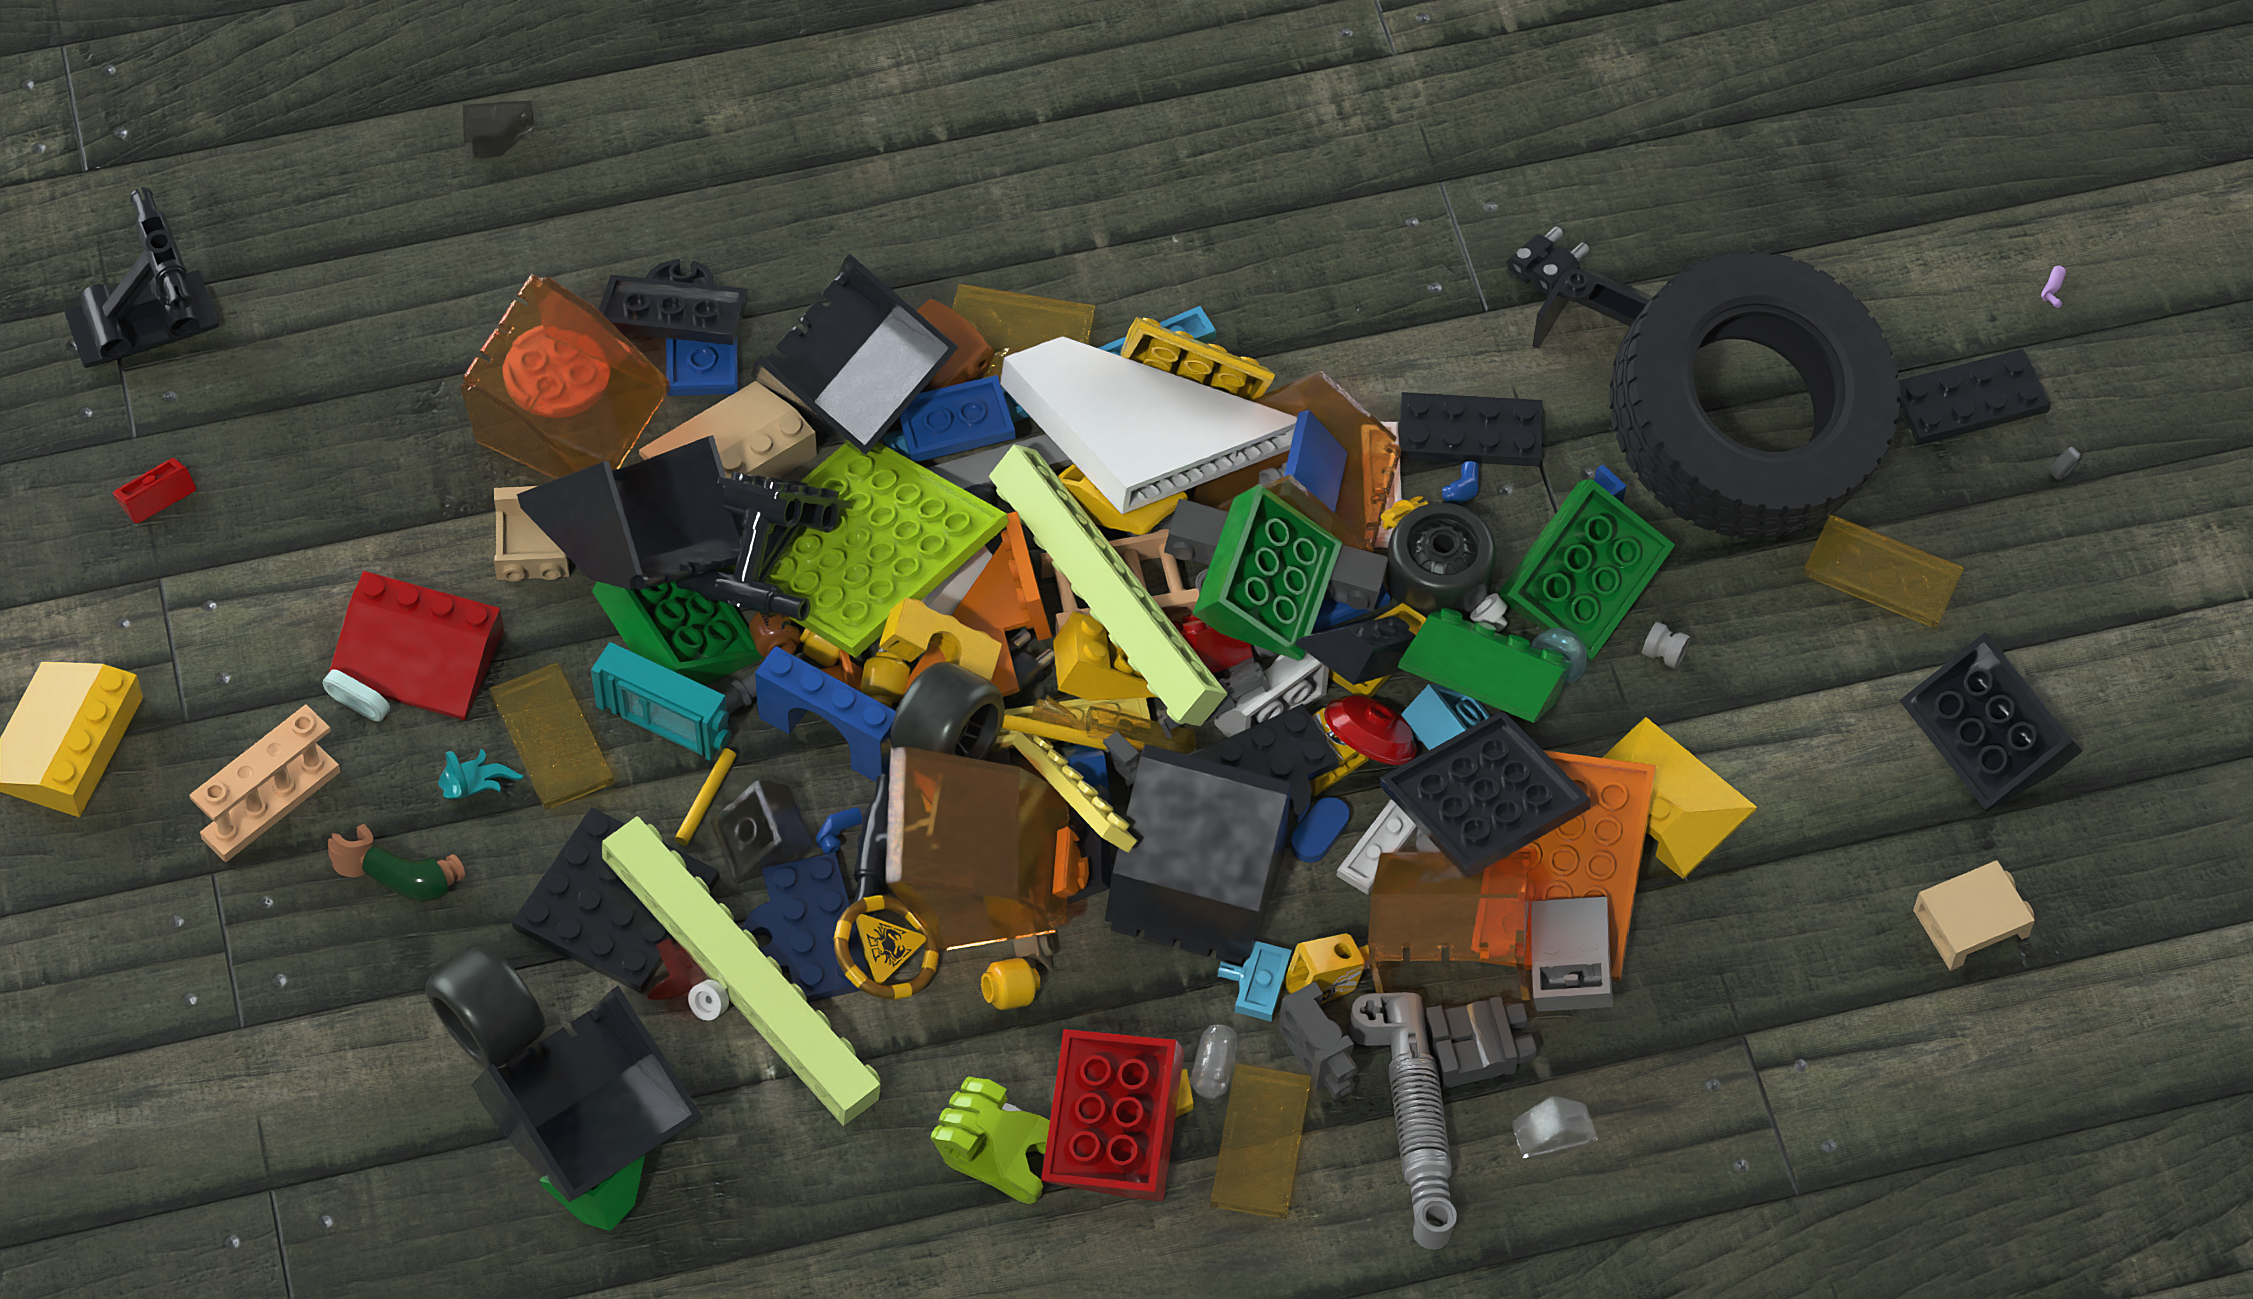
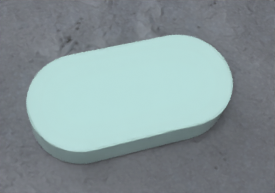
M331 670L323 680V687L331 697L370 720L382 721L390 711L388 702L379 693L338 670Z

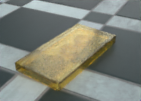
M958 284L952 310L965 318L980 333L987 345L994 349V355L1007 357L1013 353H1018L1062 336L1088 345L1096 306Z
M1830 514L1804 567L1802 575L1937 629L1963 574L1964 567Z
M558 662L489 688L492 700L544 810L614 784L613 776Z
M1241 1064L1235 1065L1210 1207L1287 1219L1311 1076Z

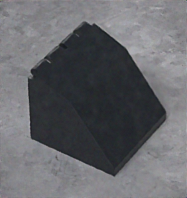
M849 253L839 270V276H836L821 294L831 304L825 307L816 300L798 320L808 329L807 332L804 334L799 328L793 326L776 346L785 357L780 360L771 352L765 359L760 356L754 364L751 376L793 406L806 421L865 457L959 347Z
M714 435L616 470H611L609 460L603 461L517 494L520 508L591 580L628 590H643L662 585L663 583L691 577V575L696 576L715 571L719 568L733 566L737 562L743 532L738 515L725 511L723 507L725 485L718 484L717 480L718 476L726 477Z
M1144 744L1125 821L1129 823L1127 831L1137 842L1129 853L1118 847L1105 921L1112 922L1111 931L1137 937L1138 929L1143 930L1144 940L1173 947L1175 939L1180 940L1179 949L1207 957L1210 956L1211 949L1217 950L1216 959L1242 966L1244 958H1250L1254 943L1258 941L1284 860L1291 782Z
M619 986L613 988L593 1007L594 1009L589 1010L570 1022L571 1028L577 1035L574 1038H571L565 1028L562 1027L538 1043L539 1048L545 1055L541 1059L536 1050L531 1047L506 1063L508 1070L512 1074V1077L509 1079L506 1078L500 1067L496 1069L494 1064H492L471 1084L479 1097L480 1103L513 1147L569 1202L703 1117Z

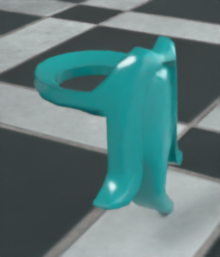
M480 749L476 759L460 764L453 751L445 752L447 765L439 778L438 786L444 791L443 797L445 799L457 800L486 790H495L500 793L499 783L492 779L503 777L519 781L524 776L498 763L484 765L486 754L483 749Z

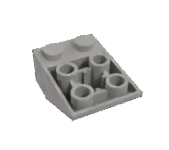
M1607 897L1531 901L1533 998L1537 1012L1613 1007Z

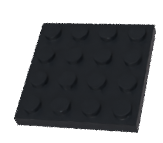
M1503 710L1380 777L1382 790L1466 878L1471 877L1591 809L1590 798Z
M591 807L512 920V927L514 930L642 994L677 941L602 858V841L623 827L625 823ZM663 843L670 852L675 850L682 857L686 864V870L694 878L696 876L700 877L711 892L720 878L719 870Z

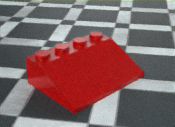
M363 571L350 599L329 672L331 670H338L373 689L383 698L466 720L504 633L501 609Z
M1063 1029L1041 1177L1042 1182L1124 1198L1164 1201L1185 1053L1177 1040Z

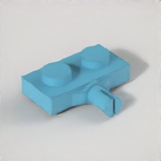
M1255 941L1251 956L1244 963L1243 967L1221 961L1217 977L1239 982L1240 992L1235 1005L1236 1013L1272 1022L1292 950Z

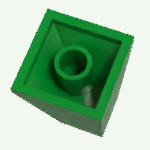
M645 1154L571 1202L562 1196L544 1177L539 1181L545 1190L582 1223L611 1231L635 1206Z

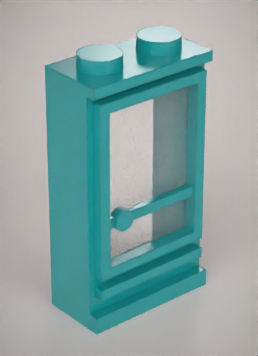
M612 642L608 643L592 667L591 675L596 708L605 711L608 707L615 715L619 712L623 719L702 756L705 753L706 759L709 761L713 759L718 750L723 751L727 746L731 731H729L728 726L729 712H727L725 695Z

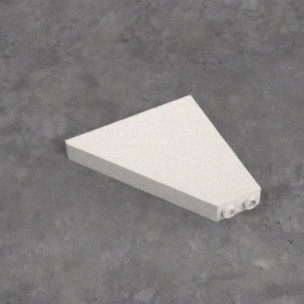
M1063 336L1004 357L1000 382L1002 387L1121 514L1278 455L1291 448L1297 421L1295 416Z

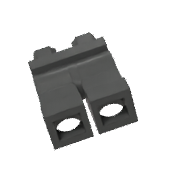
M1313 982L1282 999L1278 1031L1305 1071L1311 1076L1310 1082L1314 1088L1318 1090L1325 1086L1334 1100H1337L1352 1092L1355 1087V1083L1351 1079L1357 1074L1358 1067L1351 1058L1354 1043L1348 1035L1342 1037L1339 1025L1326 1017L1321 1009L1323 992L1317 983Z
M1501 996L1490 998L1489 1001H1477L1462 1007L1442 1010L1440 1005L1426 1008V1031L1432 1053L1435 1055L1434 1059L1436 1060L1442 1089L1493 1078L1503 1073L1505 1075L1515 1074L1517 1064L1530 1061L1536 1057V1047L1531 1034L1515 1038L1511 1034L1513 1029L1527 1027V1017L1523 1003L1503 1004Z

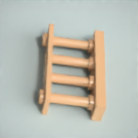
M1161 529L1151 534L1108 541L1146 590L1147 587L1140 561L1161 557L1170 593L1151 597L1170 621H1179L1181 623L1183 622L1182 616L1193 613L1199 597L1198 588L1184 589L1176 558L1171 554L1164 553L1169 529ZM1048 552L1040 553L1041 578L1055 576L1064 611L1063 613L1056 614L1057 636L1072 611L1091 616L1089 612L1091 608L1079 609L1077 607L1074 592L1070 588L1071 582L1064 574L1054 568L1052 565L1053 559Z
M306 704L189 795L190 799L213 820L211 824L200 831L202 840L223 861H229L340 773L339 764L316 743L327 735L331 729Z

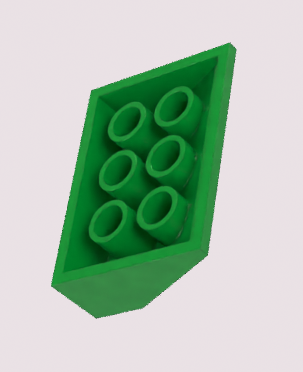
M1593 479L1579 481L1500 589L1498 595L1523 618L1591 661L1675 544Z
M1258 484L1233 499L1193 615L1221 634L1299 661L1303 659L1305 651L1295 643L1298 638L1311 635L1342 541Z
M597 581L592 589L593 594L631 652L704 686L764 657L757 651L748 627L733 605L720 601L716 603L705 600L701 593L677 588L675 581L643 590H628Z
M1442 608V610H1435L1427 617L1397 667L1535 723L1557 704L1572 663L1563 660L1564 655L1555 650L1544 648L1543 651L1530 647V642L1525 638L1516 635H1509L1508 638L1496 633V628L1488 623L1476 621L1473 624L1463 620V615L1460 612L1450 608Z

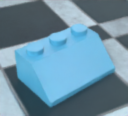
M1428 684L1401 714L1409 724L1412 735L1422 741L1428 750L1435 748L1490 717L1478 700L1435 684Z

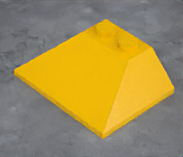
M1647 717L1602 757L1656 765V776L1646 832L1658 841L1655 857L1682 879L1687 877L1757 809V806Z

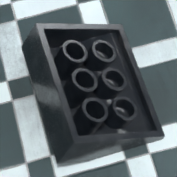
M1986 632L1899 700L1986 811L1993 809L2052 776L2083 752Z

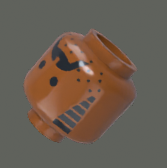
M758 612L750 621L749 631L759 654L767 657L775 646L790 654H794L801 642V632L798 624L786 616L778 614L769 618L762 616Z

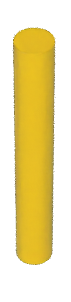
M1004 713L1001 728L1102 750L1108 749L1103 744V740L1109 737L1107 735Z
M727 748L723 749L674 838L680 845L687 846L737 756L734 751Z

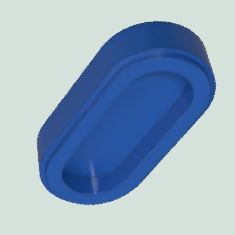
M1327 797L1319 800L1313 806L1292 835L1291 849L1299 860L1313 863L1326 856L1348 826L1349 809L1347 805L1340 799Z

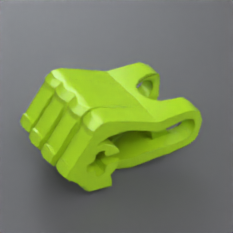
M968 1076L961 1086L962 1093L956 1091L949 1101L950 1108H945L939 1117L941 1125H938L931 1134L932 1142L940 1152L944 1162L954 1170L987 1183L1022 1203L1032 1204L1037 1202L1042 1195L1043 1184L1041 1179L1030 1172L1025 1153L1036 1151L1045 1155L1050 1120L1025 1111L1004 1110L1003 1106L1008 1100L1005 1095L1006 1088L990 1079Z

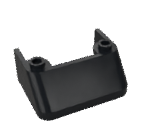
M1592 269L1568 270L1561 275L1537 313L1532 346L1539 349L1568 301L1577 302L1631 327L1653 296Z

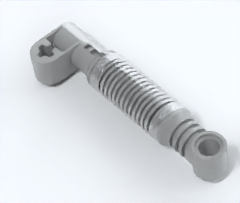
M1407 992L1361 995L1352 1005L1347 1023V1031L1352 1040L1360 1045H1391L1393 1060L1389 1064V1079L1394 1104L1393 1108L1395 1110L1394 1115L1396 1116L1395 1122H1397L1396 1128L1400 1147L1399 1151L1401 1153L1400 1158L1402 1159V1173L1404 1181L1411 1188L1415 1218L1413 1236L1417 1243L1426 1249H1440L1451 1238L1457 1213L1455 1207L1451 1204L1448 1179L1452 1175V1165L1436 1060L1429 1052L1422 997L1418 994ZM1383 1015L1387 1016V1023H1384ZM1429 1220L1437 1221V1222H1439L1442 1226H1440V1227L1433 1226V1225L1429 1224L1428 1221H1429Z

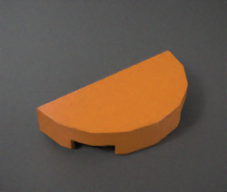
M1068 826L1057 830L1052 894L1061 898L1076 895L1079 890L1084 889L1089 876L1087 857H1081L1075 843L1079 841V838Z

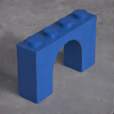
M775 646L755 672L759 718L790 735L808 710L829 721L845 737L850 747L851 769L876 782L877 776L881 774H891L900 762L891 746V728L896 711Z

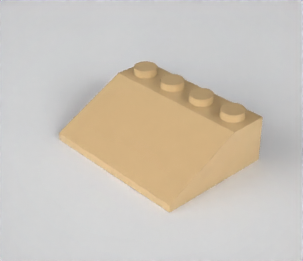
M757 381L639 449L640 456L646 460L704 437L714 435L725 475L731 478L733 471L768 478H781L817 456L815 431L793 406Z

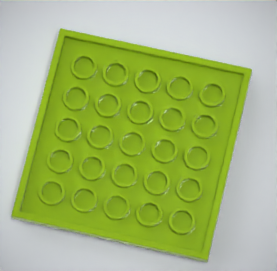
M877 442L865 457L844 444L800 482L808 483L809 486L816 488L822 487L839 491L840 499L850 501L849 508L840 507L837 523L830 532L825 533L801 526L764 582L779 586L785 594L809 599L811 605L810 612L804 621H798L791 617L788 618L856 658L882 636L890 609L905 597L923 600L1004 529L1009 523L1008 517L1000 509L880 442ZM736 565L717 570L734 574Z

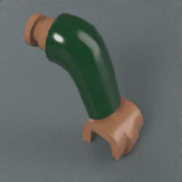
M365 824L357 827V841H347L337 833H332V838L328 839V855L337 873L346 877H359L367 874L386 888L410 900L419 902L436 900L448 893V886L452 885L454 880L461 881L465 878L464 867L456 855H449L445 861L441 859L437 862L433 858L419 861L407 860L377 845H373V835Z

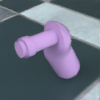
M2055 266L2052 269L2050 278L2042 291L2043 301L2049 300L2056 308L2062 306V301L2054 296L2061 288L2066 274V270L2062 266Z

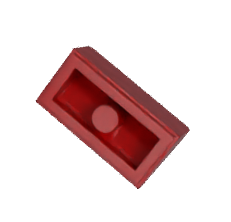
M171 458L114 490L112 494L129 518L137 524L193 493L196 490V486L188 469L175 458Z

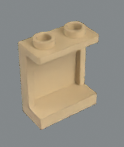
M537 486L494 488L496 508V555L494 556V565L497 580L516 582L522 579L542 578L545 580H555L559 577H570L569 557L520 508L517 494Z
M1997 860L1919 892L1913 909L1950 971L1963 966L1966 956L1972 952L2015 934H2018L2021 939L2029 937L2035 921L2034 912L2027 901H2022L2017 893L2012 875L2008 871H2004Z

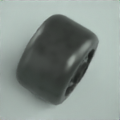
M1432 503L1420 506L1399 520L1392 531L1387 551V585L1399 605L1404 603L1426 618L1435 610H1442V608L1453 609L1465 617L1471 614L1485 600L1491 590L1497 558L1494 536L1487 524L1477 514L1467 508L1450 503Z
M939 662L927 667L911 683L896 710L891 728V746L894 754L904 764L935 780L937 775L942 773L947 774L958 783L966 780L983 764L997 740L1004 717L1002 694L991 682L956 664Z
M477 943L467 947L434 972L426 982V995L442 1024L462 1049L485 1068L492 1064L496 1068L503 1066L533 1043L545 1029L544 1015L530 989L511 965L486 944Z

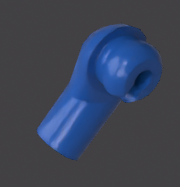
M1467 461L1462 464L1461 478L1442 489V498L1445 503L1461 504L1477 495L1479 487L1478 463Z
M853 807L829 815L816 835L818 848H822L825 854L836 853L841 846V841L837 838L841 831L862 823L863 819L860 810L857 807Z

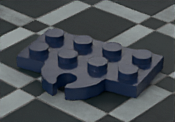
M833 852L762 868L769 902L757 906L747 916L742 931L746 929L753 937L766 935L772 940L769 945L758 947V949L766 958L771 956L779 964L782 973H789L791 983L797 984L802 989L807 998V1003L862 991L845 976L838 964L834 950L833 939L837 922L843 912L850 906L836 853ZM853 922L848 941L849 953L854 964L870 979L855 922Z

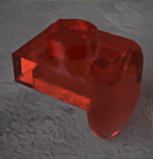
M670 938L657 944V949L670 976L662 980L647 995L648 1000L673 999L690 992L694 986L687 970L693 968L684 948L676 950Z

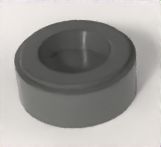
M2073 446L2069 447L2053 463L2048 472L2057 481L2063 480L2079 464L2082 454Z

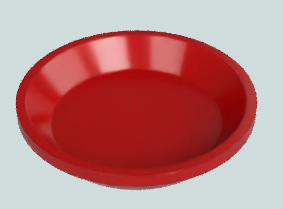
M1356 695L1332 700L1327 705L1324 711L1327 725L1341 741L1358 753L1391 765H1404L1413 760L1417 747L1411 728L1398 713L1374 699Z

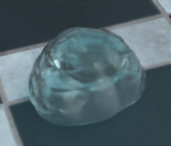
M1551 628L1537 635L1532 642L1533 648L1543 651L1544 648L1555 650L1564 655L1563 660L1572 663L1565 682H1575L1584 674L1588 654L1585 644L1578 635L1563 628Z

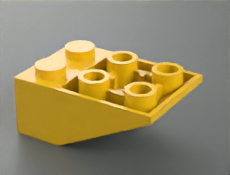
M1074 463L1057 476L1095 525L1131 532L1135 535L1149 533L1155 525L1175 511L1179 498L1183 500L1188 499L1187 494L1182 491L1121 514Z
M1072 611L1053 640L1058 690L1089 701L1156 697L1147 688L1148 682L1143 675L1129 665V657L1123 649L1116 646L1109 639V631L1092 616Z

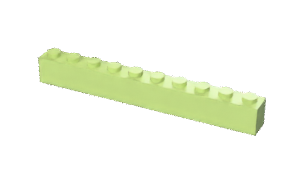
M1014 444L989 475L990 479L997 486V494L1003 500L1010 503L1014 510L1018 512L1020 522L1027 526L1034 534V542L1048 552L1053 559L1052 565L1054 568L1064 574L1072 583L1070 586L1071 590L1089 605L1091 616L1106 627L1109 631V639L1116 646L1122 648L1129 657V665L1141 673L1147 680L1149 691L1160 698L1167 706V714L1179 724L1187 723L1201 726L1227 696V692L1038 451Z
M637 816L602 841V858L710 979L719 982L725 988L729 1000L843 1126L879 1100L881 1080L877 1072L870 1065L866 1064L864 1066L858 1060L851 1043L844 1037L839 1039L831 1030L828 1018L820 1010L814 1011L806 1002L807 998L802 989L795 983L790 984L782 976L783 973L779 964L771 956L766 958L762 954L753 935L746 929L742 931L733 922L734 917L730 910L723 903L717 904L714 901L705 882L698 876L694 878L686 870V864L682 857L675 850L670 852L662 843L661 835L653 825H646Z

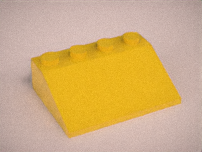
M1135 318L1128 330L1120 353L1121 357L1258 403L1275 376L1268 368L1260 366L1252 358L1232 355L1219 345H1207L1199 342L1186 332L1171 331L1161 327L1159 322L1150 318Z
M41 662L0 738V792L80 818L143 699L137 675L105 664Z

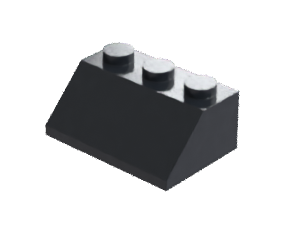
M1389 616L1300 637L1295 644L1352 685L1398 673L1400 669L1397 668L1399 662L1416 635L1409 630L1410 626L1404 620L1395 616Z

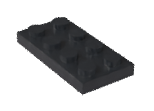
M2024 349L1899 380L1900 399L1897 403H1900V409L1918 446L2047 413L2051 405Z
M1401 392L1400 459L1448 462L1473 461L1483 464L1540 467L1542 453V400Z

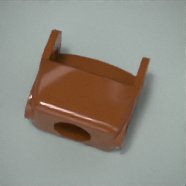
M931 298L916 310L959 347L920 393L982 379L989 373V369L994 363V349L987 345L980 333L965 318L946 305Z

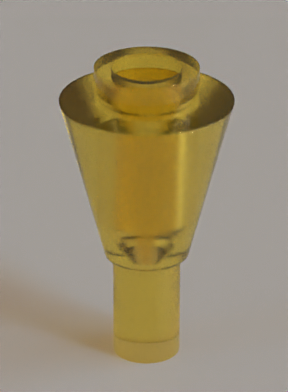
M1048 694L1044 701L1037 698L1029 719L1093 733L1098 731V727L1077 719L1076 715Z

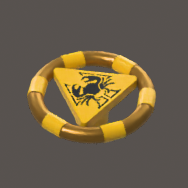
M886 895L865 897L850 905L837 922L833 940L838 964L845 976L863 992L887 1000L911 997L921 991L936 972L939 949L934 930L925 916L906 901ZM882 909L894 911L904 916L919 933L864 915L863 913ZM855 920L864 946L865 962L871 968L874 981L869 979L854 964L849 953L848 941L851 927ZM924 944L925 952L921 970L915 978L909 982L890 986L882 984Z

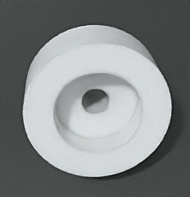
M1497 593L1491 594L1471 612L1470 618L1474 623L1476 621L1488 623L1499 632L1508 624L1502 616L1507 609V604Z
M704 980L690 990L688 1002L692 1012L698 1018L709 1021L727 1010L729 997L727 991L719 982Z

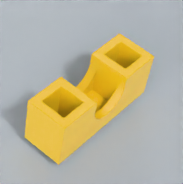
M907 597L890 609L879 644V648L909 662H912L925 652L928 644L935 645L943 652L946 662L956 664L989 682L992 679L1002 643L992 639L986 632L973 630L959 623L953 616L940 614L928 608L922 601Z

